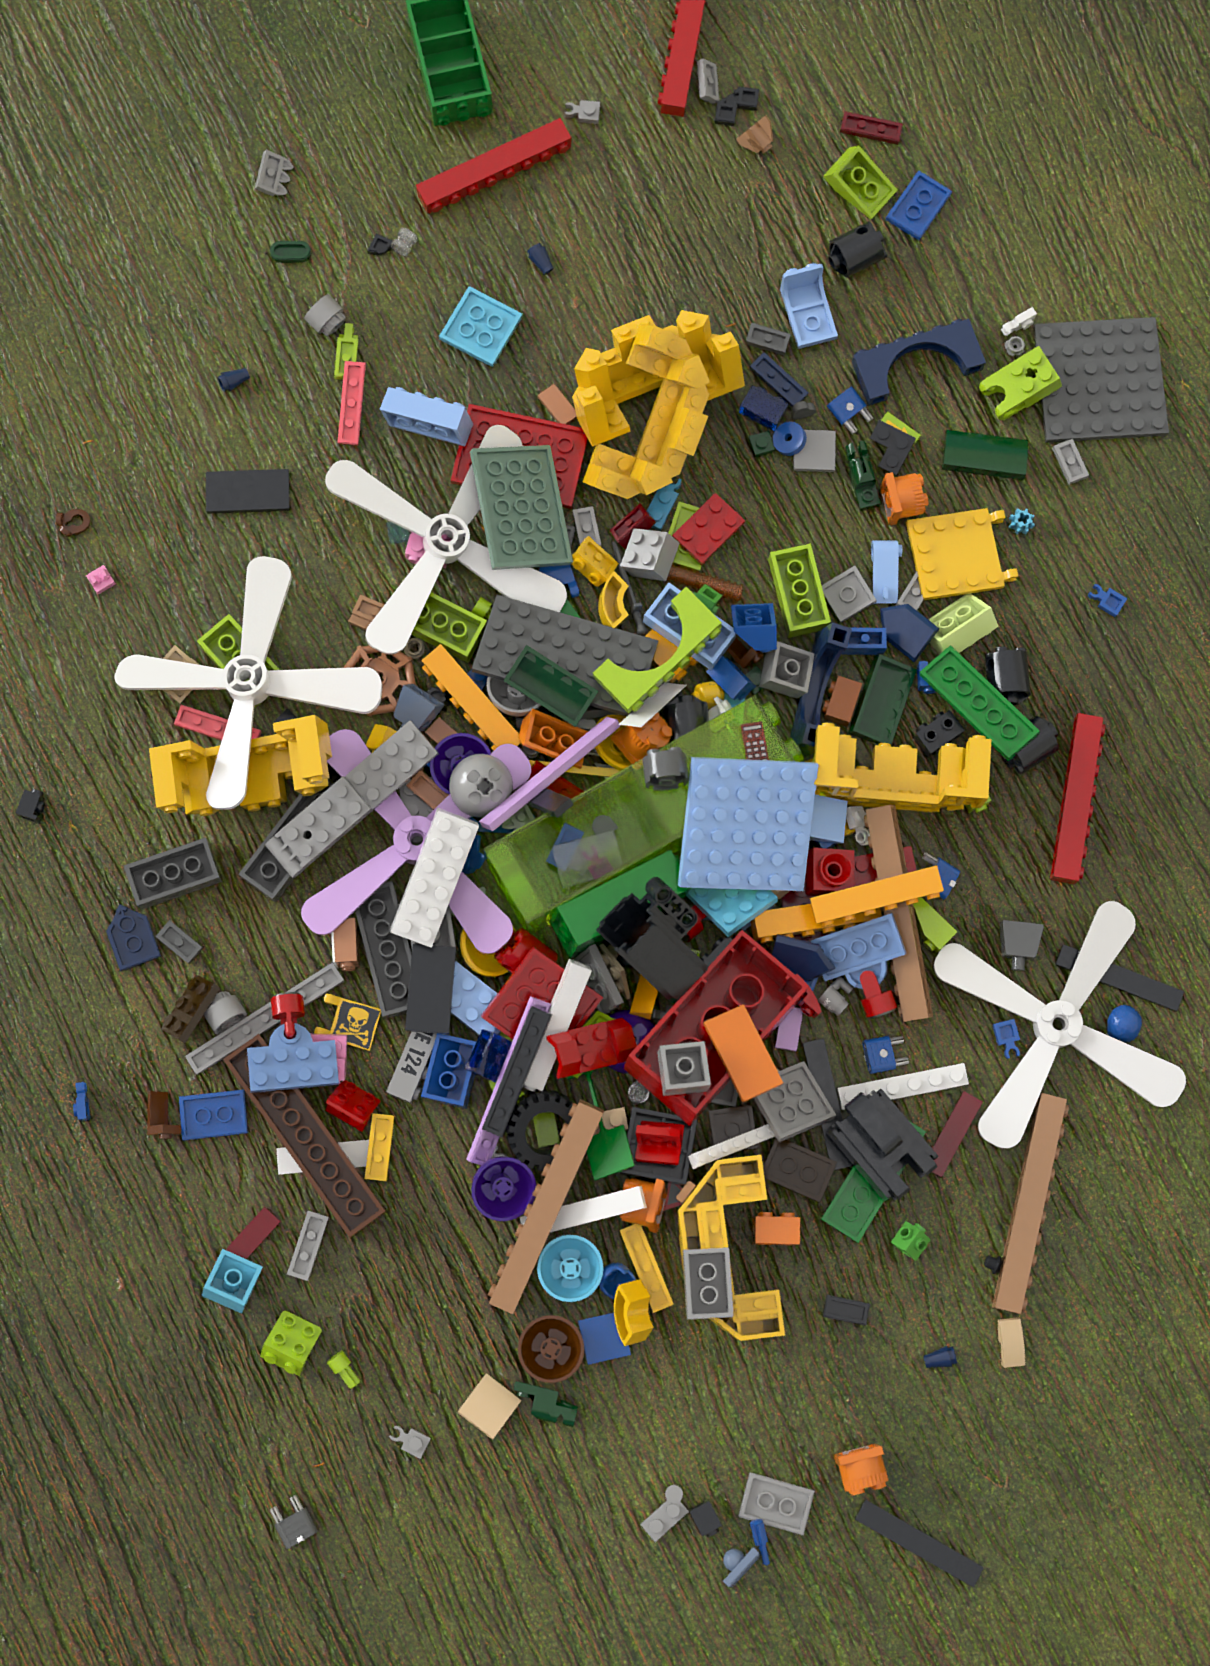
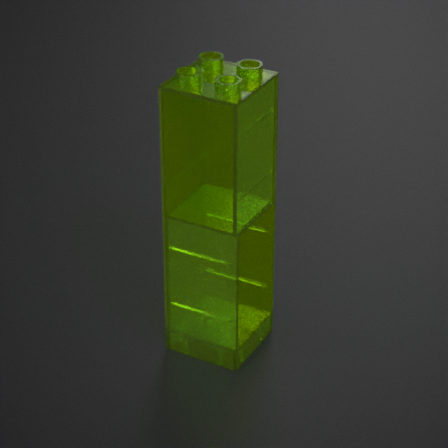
M755 695L659 749L660 751H666L673 747L682 748V752L686 755L688 776L690 775L691 757L748 759L747 755L753 754V758L748 760L767 758L770 761H803V755L796 742L792 738L783 742L778 734L776 726L781 724V719L774 706L769 701L761 705ZM762 725V729L743 731V727ZM755 732L759 733L760 736L755 738ZM750 733H752V737H753V738L751 739V738L747 737V735H749ZM759 740H764L765 744L760 745ZM757 741L758 745L753 746L752 742ZM751 742V746L746 747L745 743ZM760 746H765L766 750L761 751ZM758 747L759 751L754 752L753 748ZM752 748V752L747 753L746 749ZM766 752L767 756L762 757L761 753ZM760 753V757L755 758L754 754ZM641 759L571 799L573 806L557 818L545 813L483 848L486 865L522 927L533 935L550 925L549 922L557 907L669 850L673 854L682 850L689 782L686 785L681 782L678 784V788L672 790L657 791L650 785L648 789L645 786ZM600 815L609 816L618 827L616 831L603 841L599 840L592 829L594 819ZM568 823L585 832L578 847L592 855L594 851L591 845L593 844L597 849V856L605 855L613 870L595 880L588 869L581 876L569 867L564 871L546 862L564 824Z

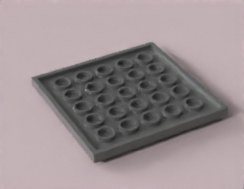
M1156 317L1034 324L1035 348L1040 346L1060 377L1062 384L1061 388L1041 399L1045 443L1065 442L1070 439L1082 441L1168 435L1169 428Z

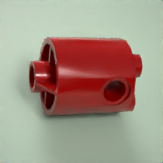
M520 928L517 931L513 930L509 942L495 953L494 958L513 974L533 946L555 962L557 961L558 954L527 930Z

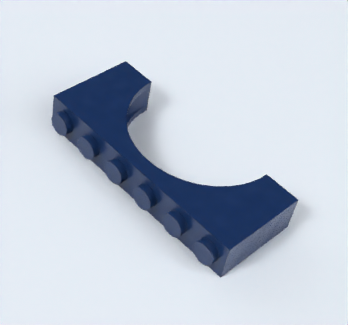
M957 319L947 326L938 325L931 331H919L913 334L912 337H900L889 344L881 343L873 349L857 351L853 355L851 363L867 405L871 406L887 401L890 393L887 384L888 371L897 359L912 351L932 350L942 353L956 363L963 376L982 371L986 361L970 320Z
M832 622L816 633L811 651L815 655L808 693L799 699L786 751L804 757L815 753L816 729L818 725H821L820 712L824 692L837 660L848 647L851 628Z

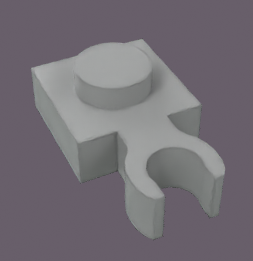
M580 100V106L571 102L566 103V109L573 110L565 112L566 118L579 117L578 122L598 124L600 102Z
M394 1426L395 1429L400 1431V1436L396 1438L390 1435V1439L403 1442L402 1450L421 1459L431 1438L413 1428L407 1434L402 1427Z

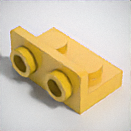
M589 536L582 541L576 552L572 554L573 567L596 587L606 582L619 564Z

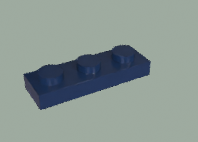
M763 352L750 365L749 369L789 406L793 407L794 404L803 401L808 396V392L766 353Z

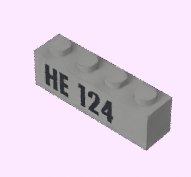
M411 1032L386 1091L388 1095L412 1104L413 1099L417 1101L422 1088H419L421 1080L426 1078L427 1066L431 1059L437 1033Z

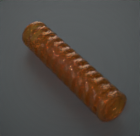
M672 563L667 577V581L673 580V583L677 581L679 585L686 584V587L690 585L693 589L696 587L698 590L706 584L723 595V598L729 597V600L733 598L735 602L740 601L744 588L743 584L737 585V582L733 584L730 583L731 580L724 581V578L720 580L718 576L714 578L711 574L707 576L704 572L700 574L698 570L696 572L693 569L687 570V567L681 568V565L675 566V563Z

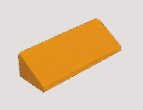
M641 974L629 1014L650 1019L658 990Z

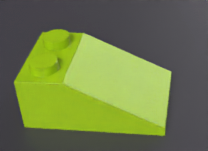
M859 145L849 147L823 176L838 194L869 219H872L897 191V188Z

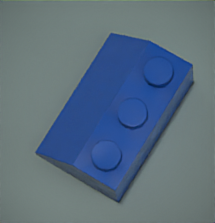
M773 603L731 605L733 630L754 650H759L760 652L777 650V629Z
M437 1033L421 1097L467 1109L482 1045L479 1042Z

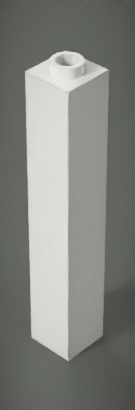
M569 959L548 1012L553 1014L524 1084V1088L535 1092L536 1089L543 1091L557 1057L554 1046L547 1041L546 1036L568 1030L592 972L588 965Z

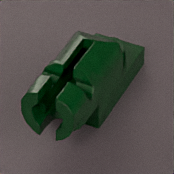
M864 440L859 441V446H857L859 458L856 459L854 457V445L850 443L845 446L850 467L849 476L859 510L878 507L881 503L875 486L876 478L866 442Z
M515 1381L513 1390L518 1391L517 1396L530 1398V1395H535L531 1414L535 1418L556 1423L557 1418L563 1415V1425L574 1427L578 1406L562 1399L558 1401L559 1391Z

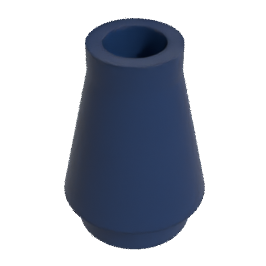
M541 243L532 246L527 251L529 254L528 258L544 275L554 269L546 247L542 246Z
M244 367L238 370L222 372L217 379L221 389L224 392H230L244 381L250 379V376Z
M946 1345L934 1352L923 1355L926 1368L953 1367L952 1365L957 1364L953 1346L947 1347Z

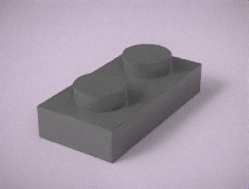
M751 323L745 344L785 355L791 334Z
M170 920L155 936L189 965L203 949L202 946Z

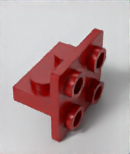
M344 1080L327 1099L326 1103L328 1105L325 1111L363 1132L381 1100L357 1087L354 1083Z
M641 1121V1125H637L636 1128L637 1149L635 1160L639 1162L679 1165L684 1125Z

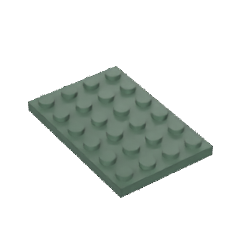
M550 445L473 448L470 451L492 570L571 565L573 563Z

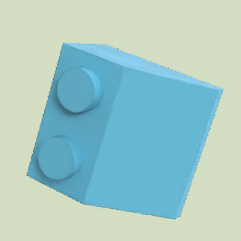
M222 1249L201 1296L242 1314L263 1267Z

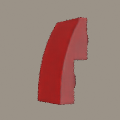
M796 974L798 978H800L805 984H807L798 974ZM808 987L798 1005L806 1016L816 1018L822 1011L811 988Z

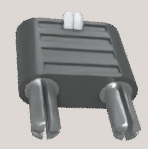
M297 1495L290 1498L296 1513L284 1520L277 1506L270 1509L276 1522L274 1526L286 1549L318 1532L307 1508L302 1507Z

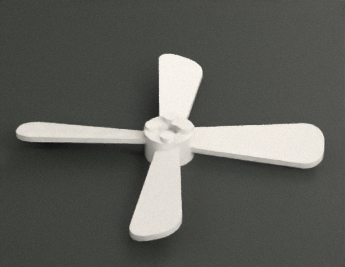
M494 425L487 430L479 448L519 447L523 445L520 438L509 428L503 425ZM348 460L337 461L327 472L325 484L331 493L423 537L424 555L367 627L365 637L367 643L372 648L384 654H396L405 648L443 565L457 560L505 597L560 612L567 593L565 586L559 580L533 568L492 570L488 548L469 540L470 533L467 526L481 510L472 464L449 514H441L433 519L422 513L354 462ZM447 535L451 538V541L446 542L441 536Z
M257 557L250 561L247 566L240 656L229 661L224 669L144 655H131L119 663L115 673L116 683L125 690L227 689L234 702L206 792L208 803L212 808L218 810L235 808L246 796L254 705L263 702L268 696H274L360 714H368L376 710L381 702L382 681L378 673L369 667L267 670L265 661L292 580V573L288 565L276 558Z
M1108 901L1097 909L1060 999L1047 1005L960 944L951 943L945 945L935 958L934 971L943 982L1033 1022V1030L1037 1039L979 1119V1134L990 1144L1005 1149L1011 1148L1020 1142L1059 1048L1069 1044L1156 1107L1172 1105L1184 1090L1186 1077L1180 1067L1083 1025L1079 1009L1135 930V918L1132 912L1120 903ZM1054 1019L1062 1023L1061 1030H1056L1053 1027Z

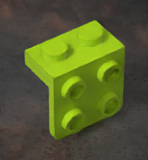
M283 1311L267 1337L260 1357L269 1364H276L284 1368L290 1374L300 1376L322 1330L320 1327L288 1311Z

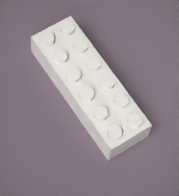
M437 807L392 923L391 933L432 948L479 828L477 822Z

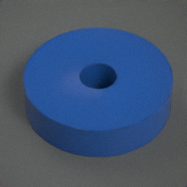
M796 422L781 424L773 435L775 448L786 456L799 453L804 448L807 440L805 430ZM792 436V439L787 441L788 437Z

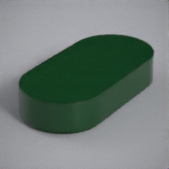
M277 241L270 247V254L272 259L278 263H304L310 259L311 249L309 244L304 241Z

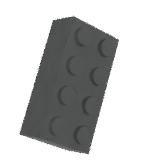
M207 838L124 865L136 905L141 910L223 882Z

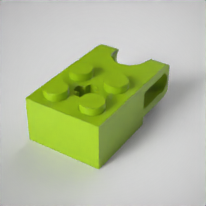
M1037 346L987 377L979 385L981 393L986 396L997 392L1006 395L1005 399L995 409V415L999 420L1011 417L1025 407L1032 406L1062 387L1060 377L1040 346Z

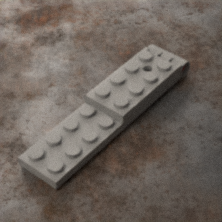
M411 720L408 721L345 777L342 776L277 832L265 846L288 874L295 878L439 753ZM308 831L312 833L310 839L306 837Z

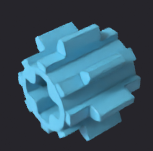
M1017 508L1015 515L1011 514L1009 520H1011L1009 528L1014 529L1016 534L1022 532V534L1026 535L1029 531L1028 529H1033L1035 525L1032 520L1034 515L1029 514L1027 508L1025 511Z

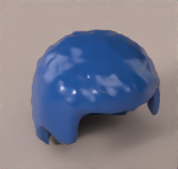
M1120 1005L1114 1008L1108 1017L1107 1033L1110 1037L1124 1043L1134 1041L1140 1032L1142 1018L1133 1007Z
M611 1263L603 1268V1276L599 1287L606 1296L614 1300L618 1286L635 1281L636 1278L630 1269L622 1263Z

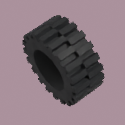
M546 1089L537 1094L534 1091H530V1096L527 1098L522 1095L519 1098L520 1103L515 1106L506 1129V1137L514 1155L516 1154L521 1163L525 1162L527 1167L531 1169L535 1166L538 1171H543L546 1163L551 1165L554 1158L551 1156L553 1148L539 1150L530 1146L525 1137L528 1123L533 1117L544 1112L560 1115L568 1125L572 1118L568 1114L573 1102L564 1094L562 1096L559 1095L558 1091L552 1090L550 1093Z

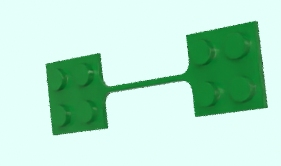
M594 1070L584 1072L581 1075L587 1076L594 1106L599 1107L591 1077ZM568 1076L569 1080L575 1078L574 1076ZM602 1117L599 1122L600 1132L592 1137L587 1148L595 1181L635 1166L625 1126L621 1125L608 1130L604 1127Z

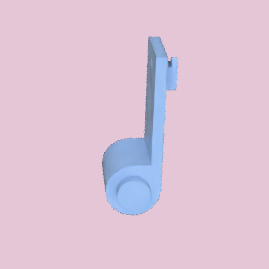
M872 540L873 595L877 600L876 603L898 602V557H902V545H898L897 540Z

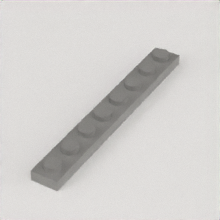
M332 962L287 992H297L303 995L305 1007L345 981ZM269 1002L185 1057L196 1075H199L257 1034L262 1035L281 1021L272 1018L271 1002Z

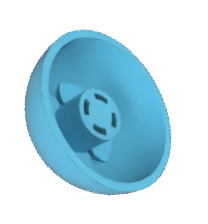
M564 1235L549 1242L541 1252L537 1265L538 1277L543 1288L552 1297L565 1302L580 1301L590 1296L599 1286L603 1276V1261L598 1249L589 1240L577 1235Z

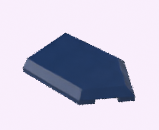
M909 604L880 608L882 628H886V640L915 662L940 628Z
M119 904L116 914L106 930L119 970L126 971L161 957L148 917Z
M777 934L772 956L792 973L798 974L803 980L811 981L835 969L834 964L824 954L820 944Z

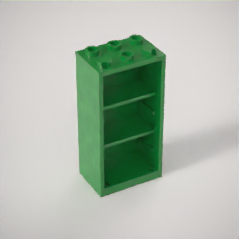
M405 0L407 18L434 126H445L455 121L463 122L473 117H486L493 113L492 94L468 0Z
M669 850L557 907L549 923L568 958L572 959L578 956L591 945L596 944L597 946L607 941L596 931L600 926L599 923L624 897H628L631 893L641 900L647 894L645 886L651 878L659 877L683 900L691 888L678 886L679 857ZM660 905L657 906L661 912L665 911Z

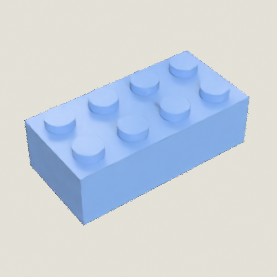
M388 387L380 411L391 427L466 446L473 427V422L464 405L457 402L453 404L447 403L438 397H434V399L428 398L419 392H415V394L409 393L400 387H396V389Z
M668 583L644 614L643 623L679 647L682 637V625L677 613L671 607V600L681 590ZM719 617L717 618L722 622L721 633L714 640L710 638L705 643L706 647L699 654L694 653L691 656L709 670L713 669L737 635L733 627Z
M455 961L451 1015L492 1046L501 1031L484 1020L481 1015L497 993Z

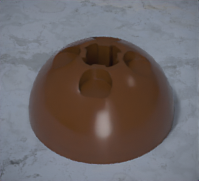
M555 1315L542 1316L533 1320L523 1330L518 1342V1356L524 1370L531 1377L545 1383H557L572 1376L581 1365L584 1356V1342L577 1327L569 1320Z

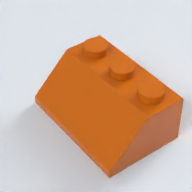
M532 709L522 720L519 739L523 746L556 759L588 731ZM584 757L573 766L581 769Z

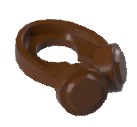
M73 509L66 513L59 512L56 516V523L59 526L60 532L67 537L83 533L89 528L91 522L89 514L82 509ZM80 515L83 517L84 521L80 526H66L67 522L72 521L74 516Z

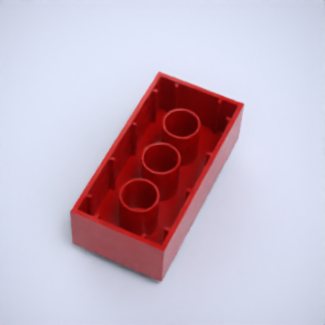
M741 930L711 963L708 970L629 1054L623 1069L690 1126L731 1080L703 1023L744 1004L764 1043L801 1001L809 986ZM705 1041L711 1083L708 1091L663 1096L657 1054L659 1047Z

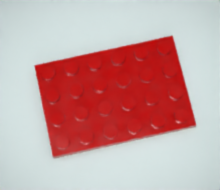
M469 404L467 412L473 422V427L466 446L459 445L450 480L451 483L462 485L472 464L470 451L473 448L480 447L490 427L503 425L520 438L523 446L550 445L562 507L572 509L588 441L583 429L572 425Z

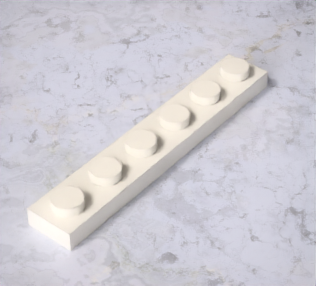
M961 1063L837 1088L841 1110H844V1106L860 1092L865 1096L868 1094L872 1096L871 1092L873 1090L877 1092L879 1089H882L891 1100L965 1086L969 1082L965 1064Z

